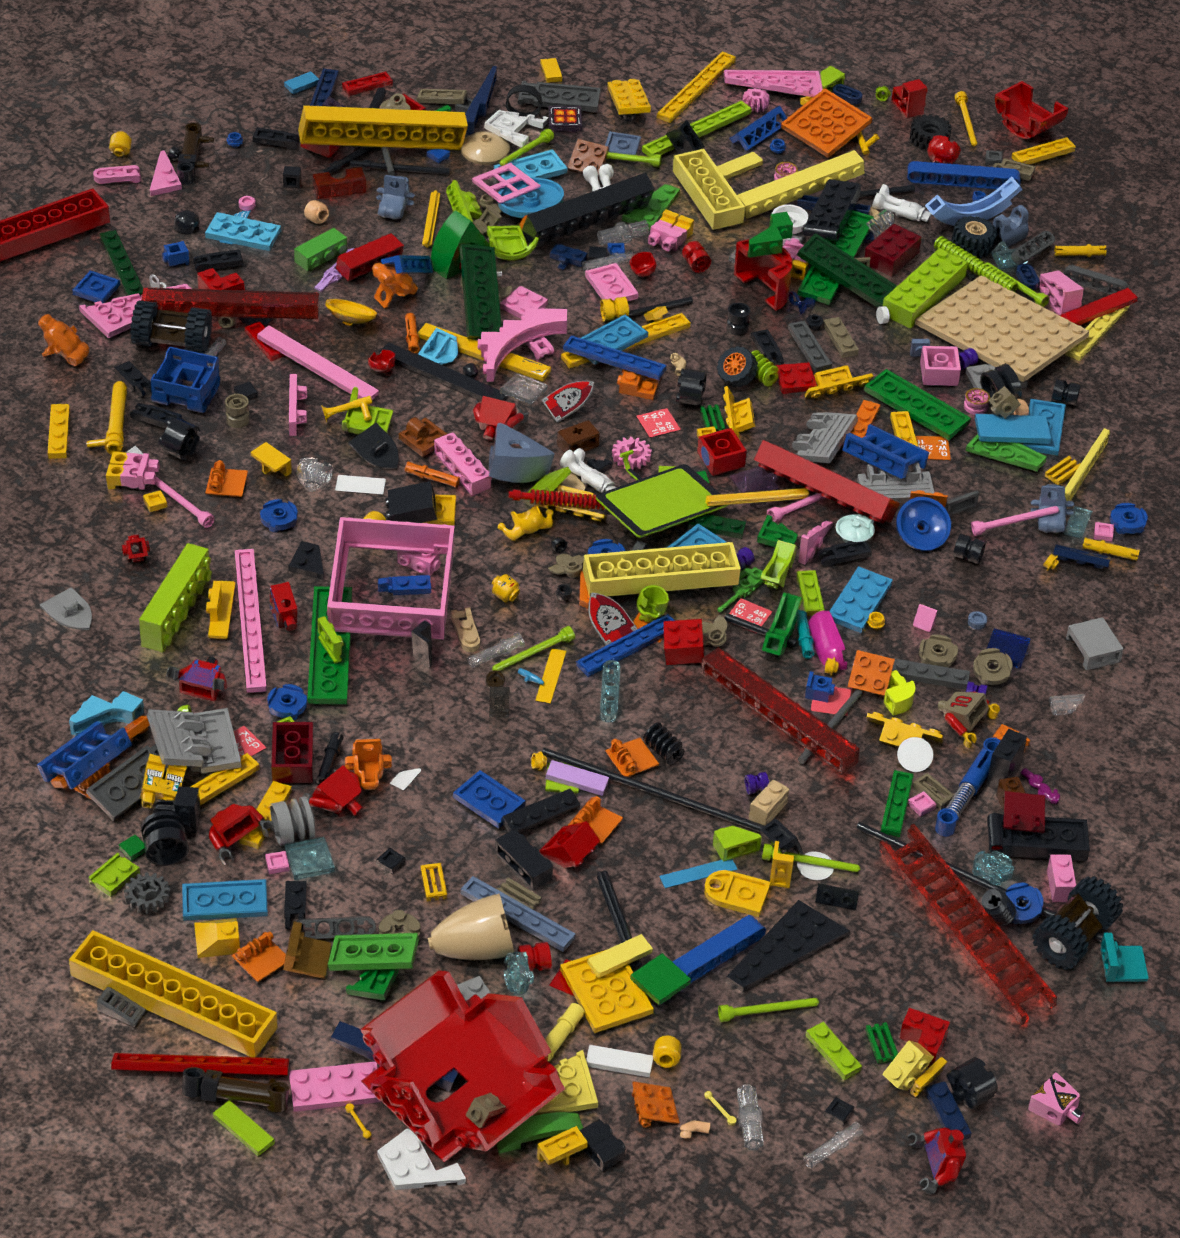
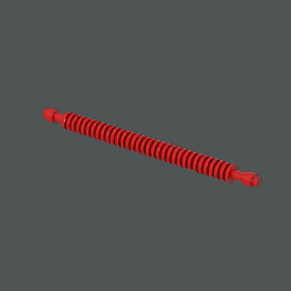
M513 489L508 494V498H512L513 501H520V499L530 500V504L535 502V504L543 505L544 502V505H548L549 502L550 506L553 504L554 506H562L563 504V507H567L568 503V507L572 506L573 508H576V506L581 508L582 505V508L595 509L596 507L599 510L601 507V510H607L596 500V495L583 494L582 496V493H579L577 496V493L569 492L568 494V492H564L563 495V492L550 491L549 493L548 490L544 494V490L535 491L534 489H531L530 493Z

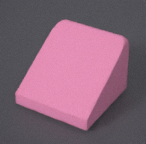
M919 604L913 626L930 632L936 622L937 610Z

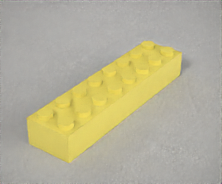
M733 542L584 555L583 574L589 598L592 592L605 596L640 594L643 588L650 585L660 586L665 591L738 585L741 570Z

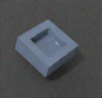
M912 339L910 356L921 357L922 346H930V340Z

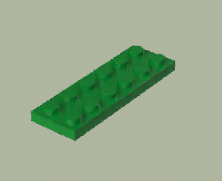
M887 369L864 387V391L899 412L908 411L911 419L947 440L953 438L970 424L971 417Z

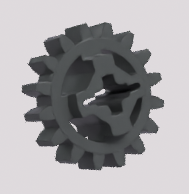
M146 872L143 877L137 874V879L131 877L130 883L125 884L124 897L126 904H130L131 910L137 908L138 913L145 910L146 914H148L151 909L157 912L158 906L164 908V902H169L170 888L168 881L164 882L163 876L157 878V873L149 876V873Z

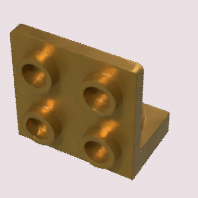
M294 921L289 936L283 970L325 978L331 943L304 937V932H301L302 923Z

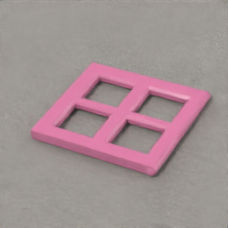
M512 163L472 178L474 184L500 204L541 187L540 184ZM511 171L516 176L505 180L499 174ZM492 177L500 181V183L493 186H488L483 182ZM521 180L529 185L520 190L512 186V184ZM507 187L513 193L502 197L496 191Z

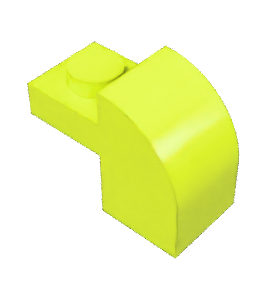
M894 670L890 676L889 689H886L884 704L893 716L908 711L913 705L915 694L914 681L906 683L905 678L897 670Z

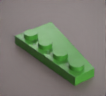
M664 184L653 193L646 208H638L630 214L622 215V221L650 230L651 226L660 220L664 210H668L678 197L680 189Z
M978 434L966 446L967 452L1036 472L1047 459V456L1020 443L979 441Z

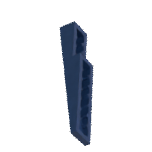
M497 66L492 67L465 113L468 124L466 135L475 133L479 116L486 117L497 80Z
M340 1021L330 1040L375 1061L373 1058L374 1053L363 1041V1034L360 1028ZM453 1069L434 1085L450 1092L459 1073Z

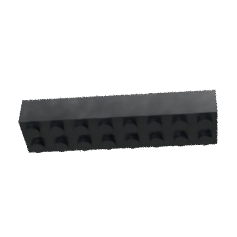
M643 173L528 214L522 232L529 245L535 237H538L539 241L536 246L539 247L550 240L556 241L561 236H570L575 231L586 230L594 224L600 225L605 220H614L619 215L630 214L635 209L646 208L655 188L647 173Z

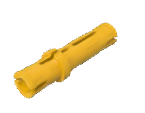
M1106 245L1055 246L1054 252L1056 253L1054 255L1106 256Z
M1086 537L1082 549L1096 551L1098 554L1105 553L1135 561L1138 560L1140 550L1106 543L1105 540L1097 541Z

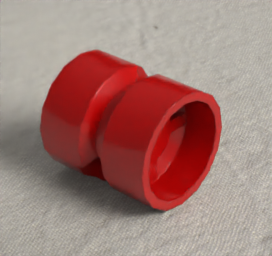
M693 241L684 246L682 255L692 271L701 273L710 267L712 260L700 242Z
M548 942L536 943L534 947L530 944L517 947L521 973L533 972L535 968L539 971L552 968Z

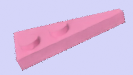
M165 150L160 151L150 187L151 196L182 190V184Z
M824 521L821 526L817 525L812 530H809L807 535L803 534L801 536L799 563L805 565L809 559L814 557L817 547H821L824 537L833 526V522Z

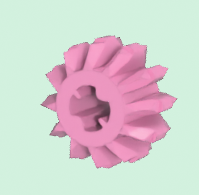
M754 87V89H748V91L744 92L743 102L752 108L751 113L754 111L757 113L759 111L764 112L765 109H768L770 97L766 90Z

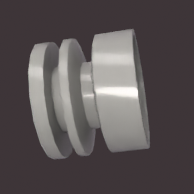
M306 796L299 797V804L295 798L291 799V809L288 808L285 801L270 804L271 821L274 825L276 840L280 846L293 843L294 833L297 834L301 841L305 840V833L308 839L315 837L314 814Z

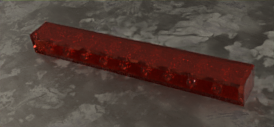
M144 287L141 301L157 303L160 310L189 313L193 307L211 310V316L318 319L320 309L319 293Z
M718 647L702 658L701 672L835 770L843 774L859 763L860 748L830 728L826 723L816 718L812 713L802 708L783 692L777 690L769 682L763 680L755 672L749 670L727 652Z

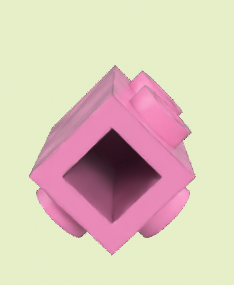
M397 551V563L425 575L431 576L441 565L440 554Z

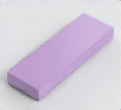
M553 760L545 777L547 780L603 796L609 781L607 776Z

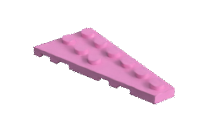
M724 70V81L728 84L814 97L823 90L819 71Z
M187 284L167 287L165 291L155 292V290L148 291L147 295L140 296L138 293L114 298L108 303L102 304L99 301L95 302L93 306L86 307V305H80L79 310L109 339L131 328L133 310H135L134 306L138 300L155 302L158 305V309L169 311L195 299L196 292Z

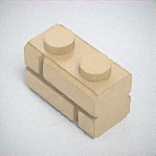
M772 780L750 804L749 819L762 825L770 823L788 803L789 788Z

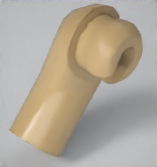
M673 353L670 356L671 363L676 367L675 374L680 376L681 369H685L687 363L678 353Z

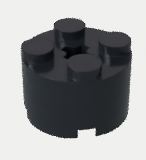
M681 369L677 385L680 388L679 392H677L676 403L702 406L704 397L701 396H703L706 388V371Z
M180 418L169 419L166 424V430L158 441V445L162 447L164 452L181 460L188 459L186 456L188 454L192 455L198 446L200 436L197 433L198 431L200 432V428Z
M973 1057L946 1074L956 1103H962L970 1109H974L994 1097L998 1090L992 1071H986L984 1068L986 1064L981 1059Z

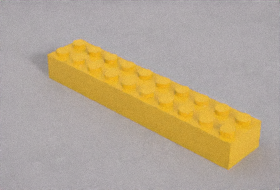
M303 105L298 132L301 144L461 150L468 124L465 112Z
M94 930L91 931L69 959L71 976L103 991L110 987L146 1010L249 1057H257L278 1028L277 1012Z

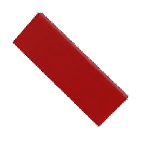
M385 71L343 82L342 88L348 96L375 90L379 87L393 85V80Z
M261 322L245 327V333L270 361L286 356L257 339V334L265 329Z

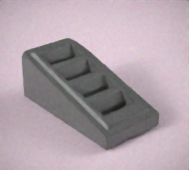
M107 987L97 1000V1010L133 1027L137 1025L146 1013L145 1008L110 987ZM132 1011H135V1013L133 1014V1016H132V1017H129L130 1013H131Z

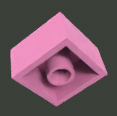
M922 346L920 365L923 385L958 386L961 371L958 347Z

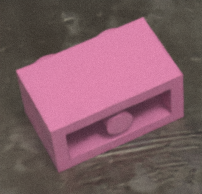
M1050 855L1047 875L1052 902H1067L1069 893L1076 886L1071 855Z

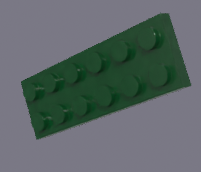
M816 233L797 253L798 257L877 308L883 306L884 298L897 287V285Z
M461 244L460 258L467 339L478 340L481 339L482 332H500V327H502L495 248Z

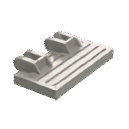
M813 413L811 419L806 423L809 429H813L810 434H798L797 439L792 443L793 449L798 451L796 455L811 462L831 463L844 443L846 434L850 433L858 422V417L856 414Z
M918 462L913 465L914 472H910L908 466L906 478L903 479L890 473L885 474V471L878 467V474H874L871 464H867L868 479H866L865 474L857 475V482L899 503L909 501L911 491L922 490L925 493H935L930 472L925 471L921 473Z
M228 708L197 713L200 716L203 728L198 732H194L195 736L206 737L211 753L207 757L202 756L204 760L202 767L189 766L190 771H198L203 774L242 767Z
M148 709L147 718L162 764L202 767L204 761L202 756H209L211 748L208 746L209 742L206 737H199L194 734V732H198L203 728L199 714Z

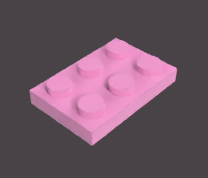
M617 263L585 271V277L601 299L611 298L613 301L618 297H626L627 301L638 299L637 290Z

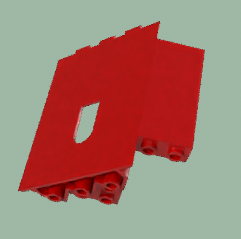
M437 971L360 1029L363 1034V1041L371 1048L374 1053L373 1058L375 1062L380 1065L361 1082L444 1163L464 1147L487 1152L565 1090L557 1075V1069L548 1062V1054L551 1053V1050L523 998L488 993L482 999L475 994L465 1001L449 971ZM453 1069L468 1081L442 1102H432L426 1096L429 1087ZM492 1093L499 1098V1101L506 1108L502 1114L488 1118L485 1126L479 1128L466 1116V1113L474 1098Z

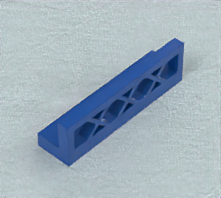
M779 105L729 139L732 144L739 140L745 151H747L781 128V123L776 121L778 114L782 121L786 120L787 116ZM766 122L772 124L771 130L766 129ZM756 129L761 131V137L756 136ZM745 136L751 138L750 145H748V143L746 142L744 138Z
M397 255L381 259L384 265H395L396 274L433 273L430 256Z

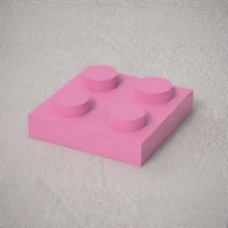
M519 286L500 302V309L521 319V315H525V308L543 309L548 305V299Z

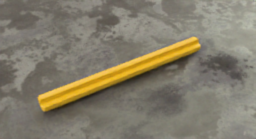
M806 488L708 495L705 502L707 506L799 500L809 497V491Z

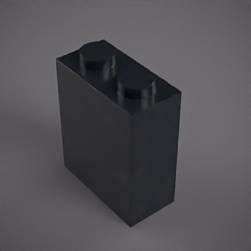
M431 481L388 490V498H385L387 509H389V511H386L388 520L411 523L437 520L436 498Z
M1011 729L1007 730L992 754L986 786L997 790L999 779L1016 776L1022 763L1027 739L1026 735Z

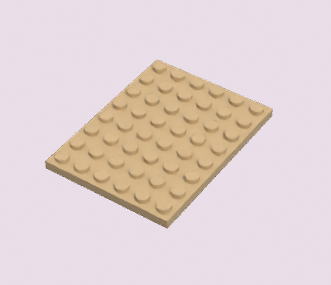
M982 275L915 319V325L962 350L973 348L979 359L994 367L1005 363L1010 365L1018 379L1022 382L1028 380L1089 337V331L1011 290H1007V288L990 281Z

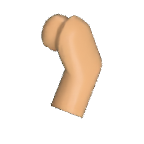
M693 1120L682 1124L680 1127V1137L690 1139L692 1131L709 1134L710 1123Z

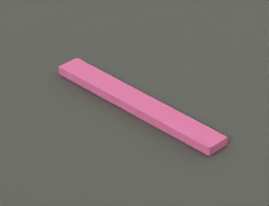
M268 325L257 334V339L346 392L352 394V389L357 387L358 399L371 396L373 400L378 396V389Z

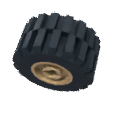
M977 216L962 217L955 224L951 242L968 251L973 256L978 258L986 257L993 249L996 230L994 225H991V222L986 221L984 218Z

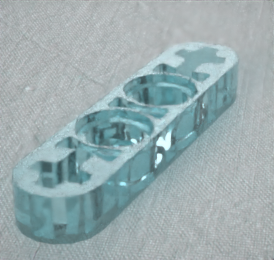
M608 660L603 664L600 718L604 722L615 721L618 714L620 664L614 660ZM610 669H613V674H609ZM607 682H614L615 685H614V686H608V685H606V683H607ZM607 696H612V697H614L615 699H614V700H606L605 697H607ZM607 708H611L610 714L607 713Z

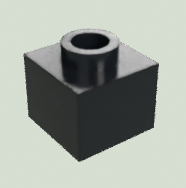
M285 166L283 171V188L300 189L302 181L301 167Z

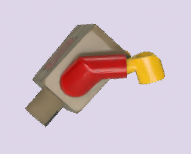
M955 692L948 701L940 700L938 703V710L944 713L946 723L959 736L962 735L965 738L963 744L967 748H971L972 742L976 743L977 737L974 733H967L966 731H971L986 712L990 719H996L1000 707L998 704L990 705V701L986 699L985 693Z

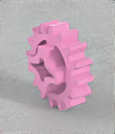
M632 437L629 440L623 438L622 442L617 440V444L613 445L612 457L614 462H618V466L624 465L623 458L619 457L620 453L629 450L634 451L628 457L632 470L634 467L641 469V465L647 466V462H650L652 450L649 444L646 445L645 440L640 442L639 438H636V440Z

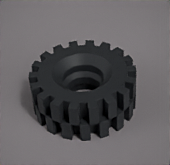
M924 114L922 117L917 116L911 123L910 142L914 143L915 147L919 146V149L922 150L924 148L927 151L929 143L934 136H946L949 138L948 141H950L952 126L948 120L945 121L944 117L939 118V115L932 116V114H929V116H926Z

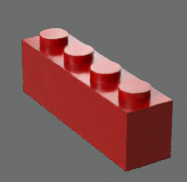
M390 233L338 256L336 270L347 281L353 280L371 272L374 264L382 263L381 259L402 255L404 245Z

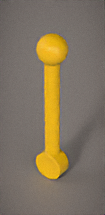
M351 1103L345 1106L346 1112L351 1113L362 1130L363 1137L369 1139L371 1132L365 1128L355 1113L354 1105Z

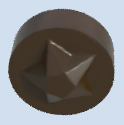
M497 670L490 671L485 679L487 688L492 691L501 690L505 684L503 673Z

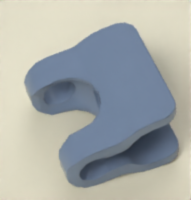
M1022 205L1013 208L1008 218L1003 214L994 218L993 225L996 230V236L999 235L1002 239V246L1004 248L1025 239L1028 235L1029 213Z

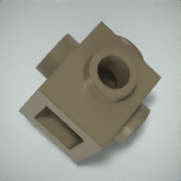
M1005 386L989 399V402L993 405L991 407L992 411L997 416L1001 414L1004 418L1011 415L1021 405Z

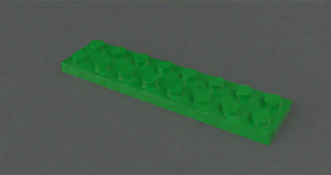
M853 210L838 242H829L855 258L875 223V217ZM811 266L798 289L797 295L830 305L841 284L814 266Z
M314 586L308 704H347L350 633L335 632L343 640V646L341 647L342 655H340L342 661L338 663L333 662L318 639V636H320L318 633V618L325 616L328 620L327 605L330 587ZM352 587L343 588L342 602L352 603Z

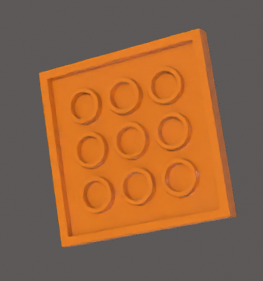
M824 88L781 123V128L829 158L870 125L872 117Z

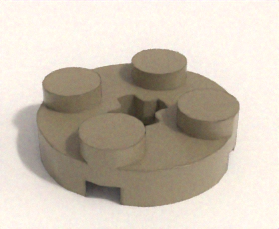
M931 635L929 639L925 640L924 638L921 641L919 656L924 664L950 668L957 659L958 647L947 636Z
M984 649L974 660L973 672L981 684L999 685L1009 680L1012 672V660L1008 654L1000 652L999 649ZM990 664L997 666L994 670L988 667H990Z
M396 910L393 914L384 917L378 927L379 934H398L395 933L396 930L402 929L404 933H418L420 939L421 925L419 921L403 910Z

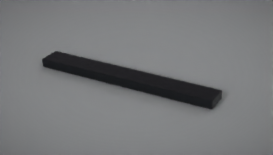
M388 342L379 351L380 354L382 350H390L395 353V364L482 401L483 396L502 401L508 399V394L392 343Z

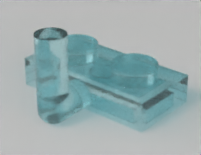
M1001 241L991 252L999 270L1018 266L1011 258V254L1017 248L1009 249L1004 241Z

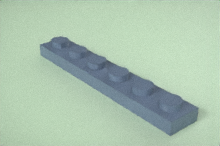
M474 876L461 888V895L473 902L494 894H500L507 921L542 941L548 942L549 945L562 952L575 940L576 934Z

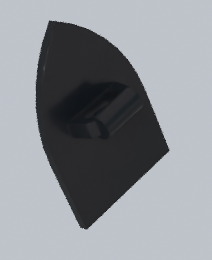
M377 423L348 442L369 464L383 469H397L399 462L397 446L393 439Z

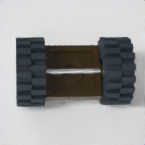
M140 300L136 302L131 319L130 334L132 335V344L152 346L154 343L184 346L185 350L205 354L207 352L209 341L211 340L210 335L212 334L211 310L192 307L189 313L160 310L155 302Z
M1089 876L1085 877V879L1083 878L1069 893L1066 904L1055 915L1048 916L1034 931L1032 939H1034V946H1038L1037 952L1043 954L1041 957L1044 960L1047 958L1049 964L1052 965L1054 963L1056 968L1060 969L1062 966L1064 970H1067L1068 968L1072 969L1088 952V942L1098 931L1107 930L1123 912V903H1120L1122 899L1116 895L1118 893L1116 889L1112 890L1110 888L1112 885L1109 883L1105 884L1103 879L1097 880V877L1094 876L1092 878Z

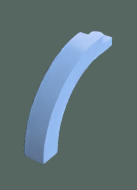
M1011 177L993 193L978 201L967 204H953L946 202L937 194L925 207L936 219L948 225L955 226L959 219L968 216H977L988 220L1011 206L1013 203L1010 200L1023 189Z

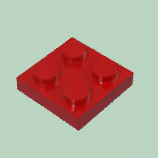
M809 362L775 365L779 369L778 383L782 394L806 392L809 388L817 386Z

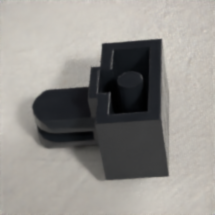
M178 786L175 800H156L153 813L173 811L183 818L185 833H197L201 816L199 788Z

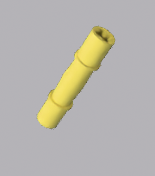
M571 1003L562 1017L557 1020L556 1026L547 1035L545 1041L551 1050V1053L548 1054V1062L554 1058L555 1052L564 1043L569 1033L575 1030L576 1025L584 1016L585 1011L579 1004Z

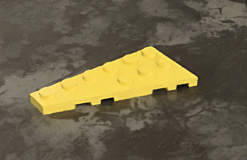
M583 1050L577 1052L576 1056L568 1060L567 1058L560 1060L559 1064L554 1066L558 1071L557 1075L565 1090L532 1116L598 1108V1100Z

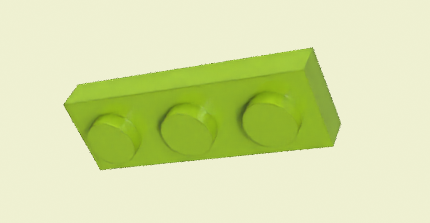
M824 1022L806 1030L805 1036L843 1080L861 1072L862 1065Z

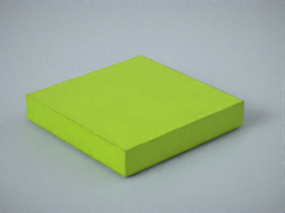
M565 467L545 474L531 489L535 491L544 490V494L548 490L550 493L571 474V470L569 467Z

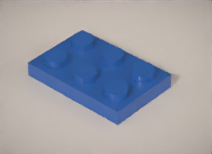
M481 770L453 792L454 799L498 829L504 825L501 821L504 815L525 807L526 800Z

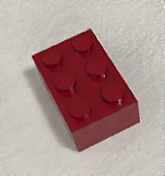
M893 223L865 248L864 258L870 257V267L893 277L920 252L922 237Z
M273 722L272 782L313 783V722Z

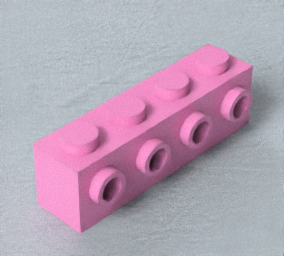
M452 432L434 440L435 455L454 476L460 477V483L472 496L491 489L492 477L489 476V470L484 468L481 461L476 459L472 451L463 444L460 438Z

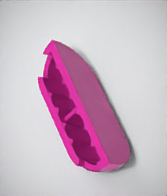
M822 610L815 613L808 623L819 660L825 665L827 658L833 659L835 657V661L839 662L838 670L847 669V661L845 662L842 654L845 646L830 611Z

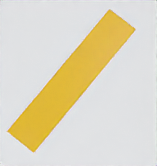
M551 648L542 677L544 685L540 684L535 701L551 703L566 651Z

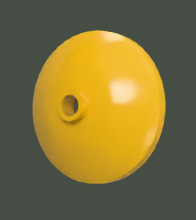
M327 299L325 302V306L330 313L342 320V323L352 326L353 323L362 324L372 321L377 316L375 310L356 302L342 299Z

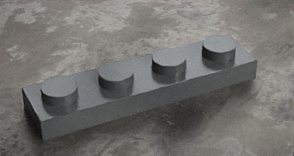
M800 321L788 324L789 332L814 372L817 373L831 369L832 363L806 322Z
M895 659L892 671L897 670L905 680L964 690L967 688L970 671L900 659Z

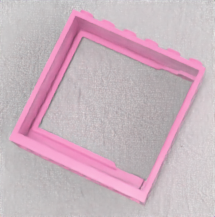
M340 517L327 605L328 622L333 624L335 632L412 637L411 631L425 620L431 625L432 639L444 640L454 555V526ZM349 547L447 554L441 608L428 609L342 602Z

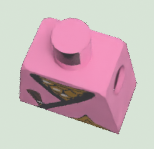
M1056 1072L1031 1096L1028 1107L1029 1111L1056 1125H1061L1067 1118L1078 1124L1085 1115L1084 1112L1077 1108L1080 1094Z

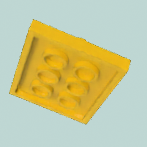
M601 952L560 965V971L578 1004L584 1009V1015L594 1033L653 1014L654 1008L645 992L630 979L633 971L629 964L600 978L596 976L587 964V960Z

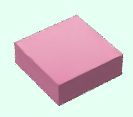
M1095 522L1094 539L1112 542L1114 525Z
M924 791L908 799V805L920 817L936 809L937 804Z
M286 851L265 854L269 874L290 871Z

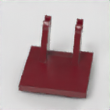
M1005 791L1003 829L1044 833L1045 795Z

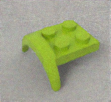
M519 225L487 226L486 232L489 237L490 247L495 248V256L502 260L525 258L535 249L539 238L535 237L533 242L527 246Z
M357 387L352 389L350 402L358 399ZM368 406L372 419L369 421L364 420L361 407L347 410L345 420H342V430L361 434L377 423L388 433L393 410Z

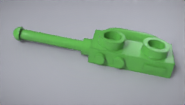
M756 567L741 570L739 584L732 585V591L735 592V595L721 607H718V612L722 613L737 598L750 596L756 588L764 583L760 579L762 570Z

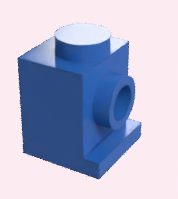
M184 241L164 245V253H162L164 263L168 262L169 266L182 263L190 265L189 251Z
M810 671L805 698L828 703L829 696L834 695L835 684H832L833 678L813 675L814 672Z

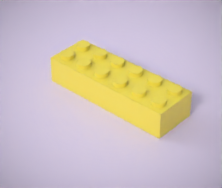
M705 149L674 155V174L713 230L744 222L745 206Z

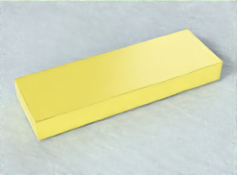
M751 152L721 164L717 168L725 179H729L763 165V159L755 152Z
M640 934L588 958L587 964L596 976L600 978L651 954L653 948L644 936Z

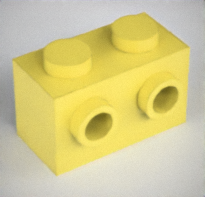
M908 1041L882 1075L896 1088L908 1091L921 1073L929 1066L934 1056L919 1043Z

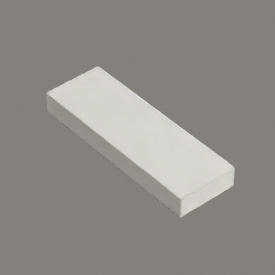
M589 1045L586 1062L588 1067L650 1078L653 1056Z

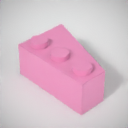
M1060 271L1040 274L1038 288L1042 293L1050 297L1049 304L1057 315L1082 306L1081 301L1084 288Z

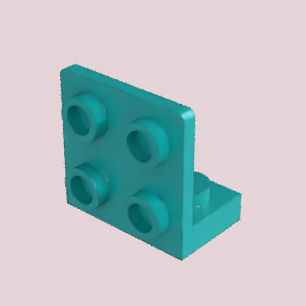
M1104 933L1100 951L1106 982H1147L1149 977L1142 946H1118L1117 941L1113 939L1112 933Z

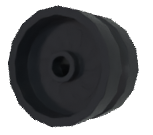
M1005 363L995 367L994 370L981 374V387L989 393L990 398L1004 386L1016 399L1021 398V384L1010 365Z

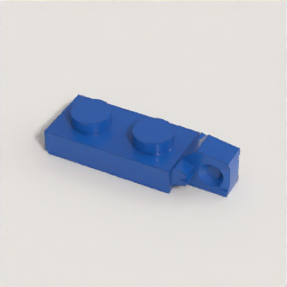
M430 575L378 579V592L393 593V596L430 594Z

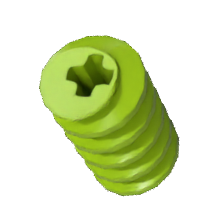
M754 350L751 353L758 362V371L754 377L766 387H770L777 382L779 369L768 358H765L760 351Z

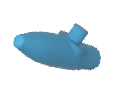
M522 668L518 670V674L525 677V682L532 681L544 685V681L537 675Z

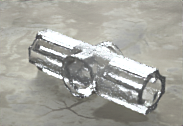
M646 220L631 224L619 222L614 228L598 231V242L600 245L618 241L627 244L635 237L649 234V227Z
M748 1084L737 1088L739 1128H742L744 1147L749 1150H757L763 1147L764 1143L762 1109L758 1107L756 1088Z

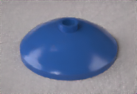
M916 497L907 501L900 508L896 518V527L899 536L908 546L919 551H931L939 548L948 539L951 531V520L947 510L938 501L928 497ZM918 525L922 526L923 530H919Z

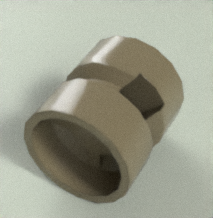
M243 394L229 395L225 400L226 423L233 428L245 427L249 423L248 398Z

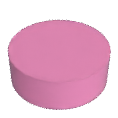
M243 196L239 199V208L243 211H251L256 207L255 199L251 196Z

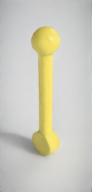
M706 1091L704 1097L709 1099L728 1119V1125L734 1126L736 1118L730 1116L714 1099L711 1091Z

